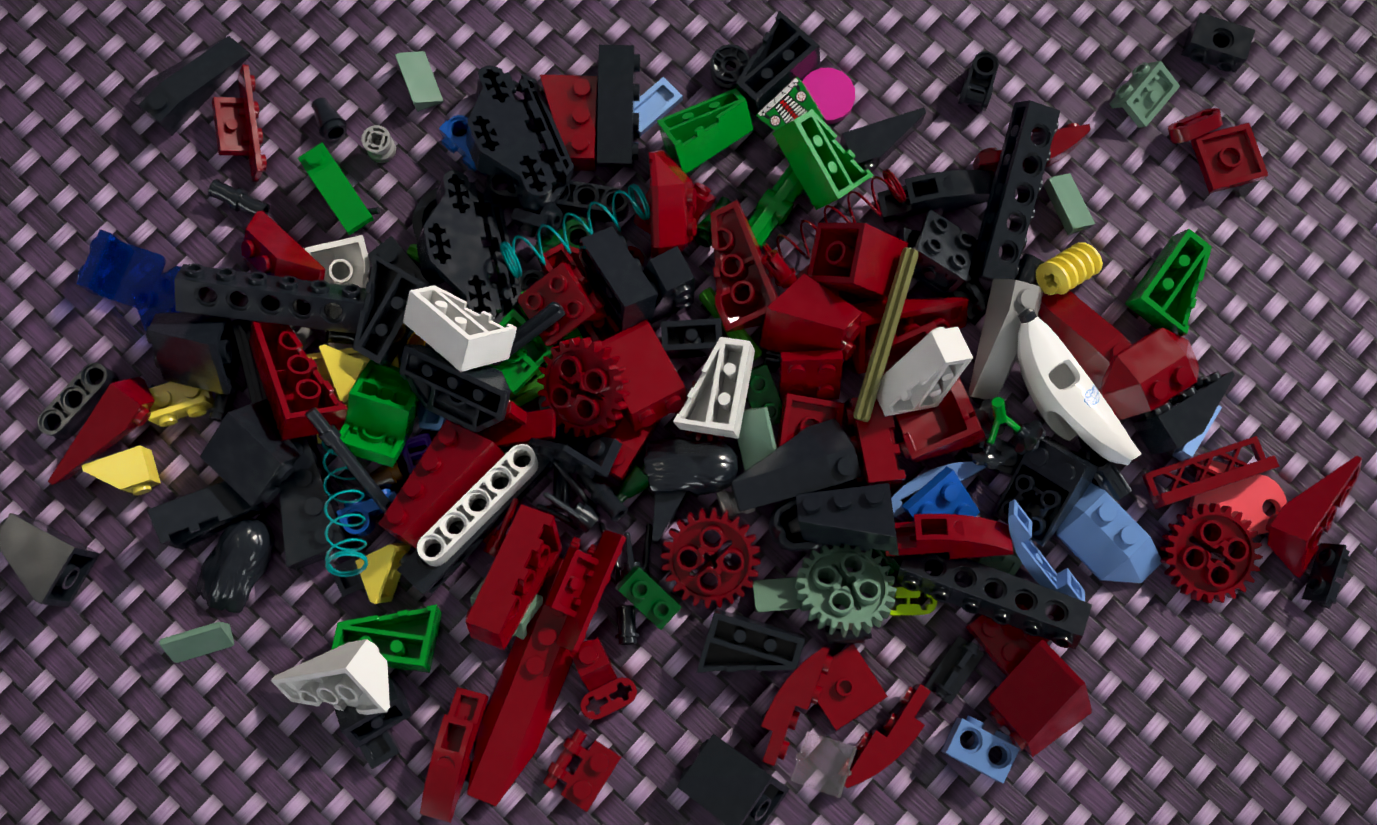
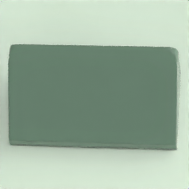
M425 51L395 54L417 112L443 103V98Z
M1070 173L1053 176L1046 180L1043 186L1068 236L1095 225Z
M767 407L744 410L739 439L737 441L745 471L758 461L766 458L777 448Z
M789 577L752 581L755 612L800 609L803 601L796 600L798 589L795 588L796 580L799 578Z
M216 622L162 638L159 644L173 662L179 663L232 647L234 640L230 624Z

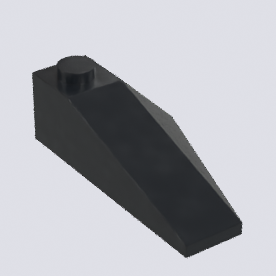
M227 36L148 79L130 98V101L173 136L251 54L233 38Z

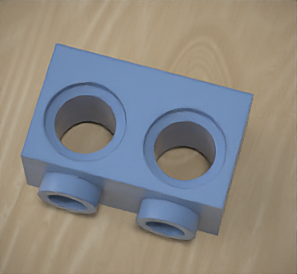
M967 716L966 720L956 718L941 752L997 782L1004 783L1019 749L1011 744L1012 741L1008 735L997 730L994 735L983 729L985 724L971 716ZM970 731L974 737V742L970 748L965 749L960 743V736L963 732ZM998 746L1002 751V758L998 763L993 764L988 754L992 747Z

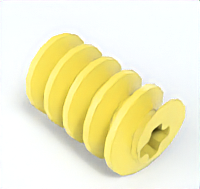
M1078 242L1040 264L1036 269L1037 283L1045 294L1062 295L1077 285L1082 284L1085 280L1092 278L1093 275L1100 273L1103 262L1100 254L1092 245Z

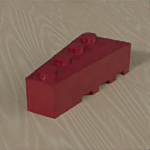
M252 321L249 344L281 439L287 440L319 434L318 430L305 415L313 407L317 408L329 425L333 424L340 431L345 423L348 408L343 401L339 402L334 395V388L329 381H325L317 370V364L312 357L308 358L302 349L303 344L289 325Z
M446 420L378 524L396 539L417 549L420 538L505 454L493 441Z
M522 504L520 505L473 606L467 612L465 622L471 638L505 650L563 550L553 515Z

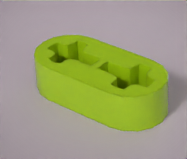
M895 587L897 591L894 598L904 599L905 604L895 605L894 611L891 610L889 615L930 614L935 610L937 600L931 595L924 593L925 598H930V604L925 605V610H921L919 604H910V599L920 597V591H910L904 587Z

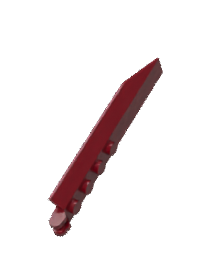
M574 537L569 547L579 550L581 539ZM591 544L586 554L593 557L597 545ZM560 557L557 558L537 593L543 596V604L527 624V636L524 639L516 636L479 727L467 795L493 806L498 805L536 753L573 661L570 650L556 644L568 615L545 605L564 561Z

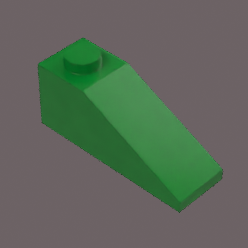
M323 142L298 157V160L349 235L374 220Z

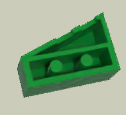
M736 88L657 120L665 150L685 174L754 130L747 101Z
M813 109L772 133L816 210L840 199L874 176L869 169L864 171L854 160L856 155L850 149L845 151L835 140L837 135Z
M1191 229L1172 236L1127 299L1125 305L1156 329L1165 328L1179 336L1187 335L1189 325H1187L1191 310L1196 305V292L1199 283L1203 280L1212 246Z
M436 604L423 609L397 611L395 614L375 615L338 622L331 650L348 642L368 639L378 647L379 653L387 660V667L430 673L442 612Z

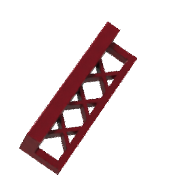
M1257 436L1145 473L1142 477L1155 509L1280 466L1275 455L1268 458L1265 457ZM1248 445L1251 446L1257 460L1250 464L1237 459L1241 448ZM1230 451H1233L1232 456H1230V455H1228V454H1226V453H1227V452H1230ZM1219 456L1229 461L1225 472L1218 473L1209 469L1213 457ZM1206 460L1204 466L1198 463ZM1234 464L1240 466L1238 468L1233 469ZM1190 465L1201 471L1197 482L1190 483L1181 478L1186 466ZM1178 469L1176 475L1169 473ZM1206 474H1209V475L1212 476V477H1209V478L1204 479L1205 476H1206ZM1163 475L1173 480L1169 491L1159 494L1153 478ZM1178 483L1184 485L1182 487L1176 488Z

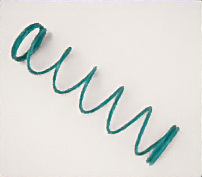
M636 184L629 185V194L621 190L616 191L612 199L613 215L601 203L591 202L587 212L589 228L575 214L566 213L563 218L564 240L552 227L541 224L537 234L540 254L527 239L519 235L514 237L512 247L506 241L501 242V253L508 269L515 278L522 276V269L515 254V240L518 238L524 240L538 256L544 266L546 265L540 241V230L542 227L549 228L559 238L567 252L571 254L565 229L566 217L569 215L575 217L591 235L593 230L590 220V209L594 204L599 205L608 213L618 231L621 232L615 211V196L618 193H623L630 199L634 210L641 219H649L651 212L645 194ZM634 190L637 192L638 196L641 199V202L645 210V214L642 212L641 208L639 207L636 201Z
M322 442L323 449L327 451L322 463L328 473V476L324 479L323 488L330 497L324 505V513L331 521L327 525L324 535L329 544L332 545L325 556V567L328 572L339 577L355 576L362 573L368 566L367 557L357 552L366 547V541L351 538L333 544L328 537V529L332 523L344 527L359 526L366 519L360 514L352 513L339 516L333 520L328 515L327 506L331 499L342 503H355L361 501L365 495L363 492L353 489L338 492L333 496L327 491L326 484L331 475L342 480H353L356 478L340 477L333 474L342 469H348L346 466L338 468L333 472L328 470L325 463L328 454L338 455L333 449L325 446ZM346 492L361 494V498L352 501L337 499L335 496ZM349 516H358L363 519L358 524L336 522L338 519ZM349 541H361L364 543L362 547L354 549L337 546ZM334 547L340 550H344L336 552L329 556L330 552ZM341 556H356L364 560V565L354 571L344 572L334 569L330 562Z

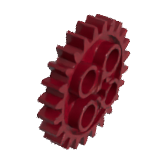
M575 337L559 342L560 346L550 348L552 355L543 357L548 365L539 367V370L545 374L543 378L537 379L538 383L544 385V389L537 393L546 398L541 403V407L549 406L557 412L556 427L565 424L564 433L566 434L574 431L575 437L585 435L588 438L607 432L606 429L616 426V420L623 418L619 410L628 408L627 403L622 400L623 397L630 395V392L623 389V385L628 384L630 380L621 378V374L626 370V367H617L616 364L620 356L611 358L612 348H602L601 340L592 342L591 337L581 339L580 337ZM573 362L576 365V371L574 370ZM598 374L602 379V384L599 382ZM590 403L593 407V412L590 409Z
M1210 503L1209 508L1207 504H1198L1197 510L1188 507L1186 508L1188 517L1177 514L1176 518L1179 524H1168V527L1173 531L1172 535H1162L1165 540L1169 541L1168 546L1160 547V550L1168 552V556L1161 559L1160 562L1170 565L1164 574L1175 576L1170 584L1176 587L1181 586V594L1189 595L1191 593V599L1199 601L1202 598L1203 602L1212 603L1213 598L1217 602L1224 603L1225 595L1228 598L1235 599V589L1246 592L1247 590L1243 582L1254 583L1255 580L1250 575V572L1260 571V568L1254 565V560L1263 559V556L1255 554V549L1260 548L1262 543L1253 542L1252 540L1258 535V531L1247 530L1252 523L1251 520H1241L1242 512H1232V507L1223 505L1220 508V505L1216 503ZM1209 524L1211 534L1206 539L1203 535V530ZM1192 536L1201 546L1210 547L1211 553L1231 563L1232 569L1221 560L1211 558V553L1190 542L1189 538ZM1232 542H1234L1236 550L1234 554L1230 556L1228 548L1229 545ZM1190 550H1193L1194 559L1188 564L1186 555ZM1217 567L1219 571L1218 578L1212 581V570Z
M701 508L699 518H695L689 512L687 515L688 523L678 519L679 531L670 528L668 533L674 540L665 539L663 545L670 549L661 553L662 558L669 560L662 565V570H671V573L667 575L665 580L666 582L676 581L673 592L680 589L684 590L682 600H686L690 595L694 596V606L699 603L700 599L705 600L706 608L710 607L711 600H715L718 607L721 608L723 598H726L733 604L734 593L741 597L745 596L743 585L749 588L753 587V582L749 576L758 577L759 571L752 567L761 564V559L753 556L760 552V546H751V543L756 540V535H746L749 524L741 527L738 526L740 516H736L732 521L728 520V510H725L721 517L717 516L716 508L712 509L710 516H706L704 509ZM708 530H715L720 534L721 539L716 543H710L704 538V533ZM727 540L732 541L730 546L718 553L716 563L711 560L696 575H690L692 570L704 563L706 553L711 556ZM685 550H692L696 553L698 559L695 562L688 563L683 560L681 553ZM729 553H735L739 555L741 562L736 566H730L725 562L724 557ZM705 573H712L717 577L718 582L709 586L703 583L701 577Z

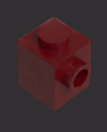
M598 638L584 641L577 653L569 651L578 673L589 692L617 679L608 655Z

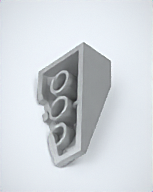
M993 279L968 396L983 400L998 397L1018 358V332L1021 325L1018 315L1029 308L1033 309L1038 317L1043 296L1040 286L1019 280Z

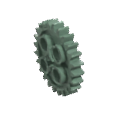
M844 544L843 548L832 545L831 550L824 545L820 548V554L812 550L810 559H803L802 568H799L797 573L799 579L795 583V588L798 589L796 600L803 601L800 610H810L809 621L816 618L820 620L818 629L823 628L826 624L829 625V633L831 635L835 632L836 628L841 629L842 637L846 636L848 630H852L855 637H858L861 628L868 634L871 632L873 625L879 628L883 621L882 618L887 619L889 617L890 609L893 608L895 603L893 597L897 591V588L892 587L895 577L887 576L890 566H880L883 559L882 556L873 559L871 557L873 549L870 548V551L863 553L859 546L851 549L850 545ZM848 567H849V568H853V569H855L857 572H855V573L850 572V571H848L846 568H848ZM819 579H826L830 584H824ZM861 593H868L873 598H866ZM833 604H841L846 609H837Z

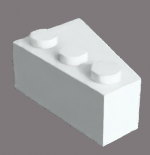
M435 285L409 291L403 323L460 372L509 359L517 327L507 324L505 328L491 321V314L482 311L480 315L466 308V301Z

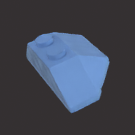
M1093 483L1089 484L1083 496L1056 530L1057 537L1100 581L1142 583L1162 564L1160 562L1161 557L1148 533L1105 490Z

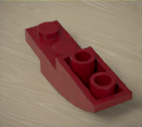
M1071 123L1063 126L1062 129H1058L1054 134L1050 148L1051 156L1045 168L1072 152L1091 130L1090 124L1079 126L1078 123ZM987 148L980 151L972 164L973 169L995 172L1002 150ZM1023 161V169L1025 170L1026 164Z
M914 514L915 522L895 523L899 556L949 552L950 559L1013 555L1009 525L998 521L956 514ZM886 551V556H896L890 555L889 551Z
M824 646L807 658L790 675L776 694L761 727L773 731L762 762L775 766L778 758L781 760L785 759L790 742L785 741L789 729L795 730L801 713L796 711V707L808 710L811 703L815 705L818 703L823 687L818 685L821 673L828 674L833 657L828 655L830 648Z
M915 684L913 688L908 686L899 700L903 704L897 714L892 712L883 725V729L886 730L884 735L873 729L870 734L867 732L863 733L855 746L859 750L853 761L848 758L838 773L842 777L839 781L840 784L849 788L862 783L881 772L904 753L925 726L915 716L931 691L921 684Z
M457 687L448 715L444 714L432 753L422 796L421 815L451 823L471 763L469 756L489 698L486 694Z

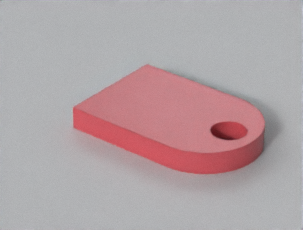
M1206 460L1199 462V464L1204 466ZM1212 460L1209 469L1218 473L1225 472L1227 464ZM1197 470L1195 482H1197L1201 473L1200 470ZM1206 474V476H1205L1204 479L1209 478V477H1212V476L1209 475V474ZM1257 474L1193 496L1190 499L1189 507L1197 510L1198 504H1207L1209 508L1210 503L1219 504L1220 508L1223 505L1232 507V512L1238 511L1243 513L1241 520H1251L1252 523L1247 530L1258 531V535L1269 532L1265 528L1270 518L1263 512V503L1265 501L1273 503L1276 509L1275 514L1278 515L1282 507L1287 503L1283 490L1274 480Z

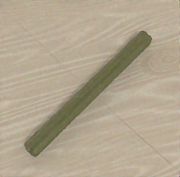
M905 247L902 250L854 410V418L862 422L870 420L916 266L918 251L913 248Z

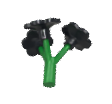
M1003 398L986 399L982 402L981 408L975 410V413L984 433H990L989 439L985 440L984 445L977 444L975 447L968 448L967 455L972 457L971 461L974 464L996 469L998 465L1002 466L1006 462L1005 457L996 449V436L1001 435L1006 426H1010L1014 429L1013 433L1015 436L1012 439V444L1015 446V451L1019 455H1023L1027 451H1035L1039 447V441L1045 437L1046 431L1042 428V423L1034 420L1030 424H1017L1007 412L1008 406Z

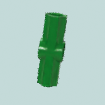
M791 165L788 166L772 189L769 188L764 193L756 206V212L748 220L760 249L778 225L781 226L794 207L793 203L804 190Z

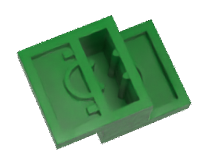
M512 309L499 325L506 328L507 324H511L518 328L526 320ZM538 335L498 366L489 364V366L503 372L510 391L516 395L533 376L539 377L543 374L539 367L548 365L543 357L552 355L550 348L554 346L545 345Z
M370 359L349 393L346 420L339 431L341 433L340 439L354 456L393 468L413 431L419 399L412 391L407 379L404 380L400 375V368L392 365L390 367L383 366Z

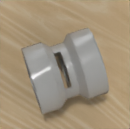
M374 125L368 127L362 134L361 141L363 147L373 161L386 163L395 156L396 145L386 128Z
M723 490L716 493L722 513L728 510V520L734 519L738 513L748 514L755 511V508L739 512L733 491Z

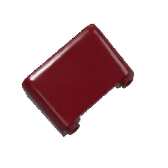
M934 321L894 338L883 375L930 331L937 328ZM873 348L867 350L869 357H871ZM960 377L937 407L896 414L904 441L899 444L905 458H912L914 462L974 446L987 439Z

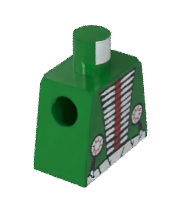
M798 76L757 114L758 118L775 131L811 109L823 121L826 120L805 84Z

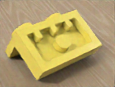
M174 382L149 388L155 402L150 408L151 416L148 421L160 427H167L178 423V419L186 416H202L213 406L214 398L212 392Z

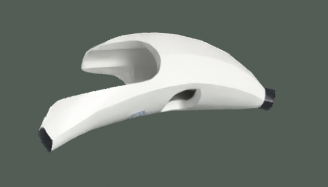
M1028 308L1018 315L1021 325L1018 332L1017 356L1021 375L1028 392L1043 419L1056 434L1065 440L1070 441L1076 435H1079L1095 452L1110 462L1124 465L1136 462L1141 452L1070 351L1052 329L1036 316L1033 309Z

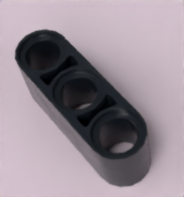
M99 363L86 365L42 411L37 421L40 431L59 440L70 439L85 424L109 385L119 382L117 374ZM100 374H104L102 382L96 385L97 377ZM82 396V403L75 407V401ZM61 418L60 427L54 430L55 422Z

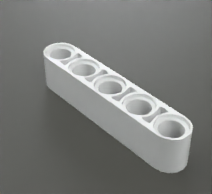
M525 444L512 447L420 538L417 544V552L427 564L437 567L446 563L535 474L538 469V460L533 449ZM523 455L531 457V461L527 466L518 467L515 465L518 457ZM499 477L508 478L509 482L505 488L499 490L493 487L495 480ZM484 499L487 503L482 511L475 512L471 510L475 500ZM453 522H464V527L460 533H449V527ZM431 544H441V551L435 557L427 556L426 551Z

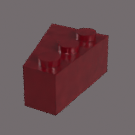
M540 75L550 113L572 160L573 170L596 171L598 76Z
M858 397L852 398L849 402V407H845V418L847 425H852L853 436L849 437V440L855 448L863 476L855 479V483L861 486L889 483L890 488L898 487L906 479L904 470H899L897 455H900L899 444H895L893 415L885 417L876 397L870 420L868 422L856 420L853 414Z

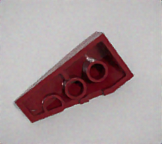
M736 200L710 213L712 248H714L715 267H713L714 277L716 278L715 305L726 332L763 325L767 307L781 295L773 275L761 263L764 255L739 202Z

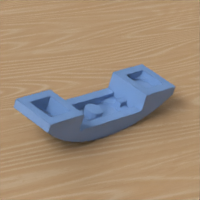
M972 461L958 462L940 466L919 475L891 497L894 518L905 512L901 501L917 493L946 466L954 470L961 482L979 473L986 467L974 464Z
M1015 499L1010 501L1008 514L1010 536L1016 553L1024 567L1041 586L1085 601V590L1070 570L1066 568L1056 573L1030 539L1032 538V521Z

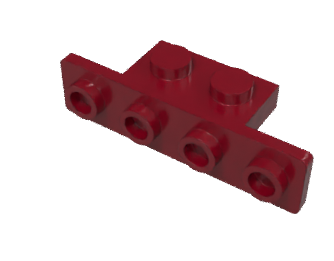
M242 64L238 74L240 98L213 97L212 100L219 155L249 156L252 182H258L262 173L266 172L267 162L266 156L261 154L260 145L263 143L262 129L257 128L256 119L259 117V104L253 100L252 92H255V77L250 75L249 65Z
M509 400L505 419L476 434L493 441L499 448L529 443L531 437L542 440L554 439L557 412L553 408L526 412Z
M605 530L593 557L578 549L569 547L545 602L546 606L568 615L556 641L557 645L575 653L578 652L580 645L585 639L592 617L598 609V603L604 589L610 581L615 563L622 553L626 537L622 534Z

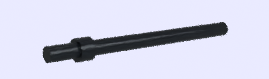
M316 407L308 410L305 415L318 430V437L325 446L330 445L385 514L391 505V501L340 439L341 433L333 424L329 425Z

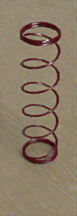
M885 169L882 172L883 178L878 176L872 177L871 191L876 208L860 193L852 190L848 192L847 203L853 223H856L850 204L851 193H855L862 198L881 217V211L873 187V181L876 178L887 185L899 203L906 202V195L901 184L889 169ZM826 205V206H825V208H824V220H825V223H828V221H827V216H826V209H827V208L833 209V210L836 211L847 223H851V222H850L838 209H836L835 207L830 206V205ZM803 219L801 220L800 232L807 255L787 236L782 234L777 235V248L779 255L782 259L783 256L780 249L779 237L785 238L807 260H810V253L804 237L802 224L806 222L809 225H811L815 230H817V227L813 223ZM767 243L762 244L761 247L764 254L768 253L772 257L770 246Z

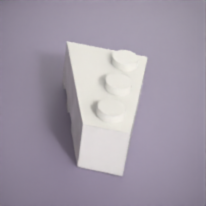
M938 327L933 329L883 375L877 399L885 417L937 407L973 359L958 327L947 329Z
M725 337L719 338L701 370L702 374L697 383L687 395V401L673 420V423L680 430L739 439L755 354L751 341Z

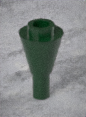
M721 197L713 211L730 204L731 201L726 197ZM710 213L697 225V232L694 236L695 241L703 247L712 246Z
M636 462L633 464L619 487L620 490L615 493V496L622 503L650 487L648 482L649 475L645 472L644 462L641 465Z

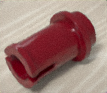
M777 250L770 251L772 257L767 253L762 258L761 263L765 265L776 279L775 284L786 289L797 280L796 270L789 268Z

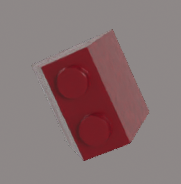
M818 223L807 276L828 288L872 300H888L902 250L908 246V243L867 223Z
M803 274L767 307L760 346L779 353L842 350L843 359L848 360L856 349L854 341L861 331L859 323L863 312L806 274Z
M647 319L602 341V348H612L611 358L620 356L616 364L617 367H626V370L621 374V378L630 380L628 384L623 385V389L630 392V395L622 398L627 403L628 408L620 411L634 431L651 426L656 420L670 413L678 412L687 401L685 385Z
M1043 639L1035 645L988 697L992 710L989 712L992 720L999 728L1005 726L1011 733L1009 737L1013 744L1020 751L1025 748L1032 757L1092 713L1085 682Z

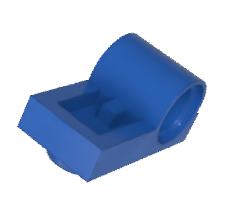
M462 115L454 116L440 126L439 131L443 137L441 142L451 153L454 154L456 151L464 157L462 159L464 164L475 172L477 168L466 145V134L462 137L455 136L459 130H467L468 118Z
M391 489L382 490L391 503L398 494L396 491L391 492ZM373 499L363 502L361 500L355 503H344V508L336 511L338 517L352 513L365 516V524L358 530H355L353 527L343 526L348 533L359 537L372 533L376 524L374 516L383 513ZM355 516L341 518L339 522L352 524Z

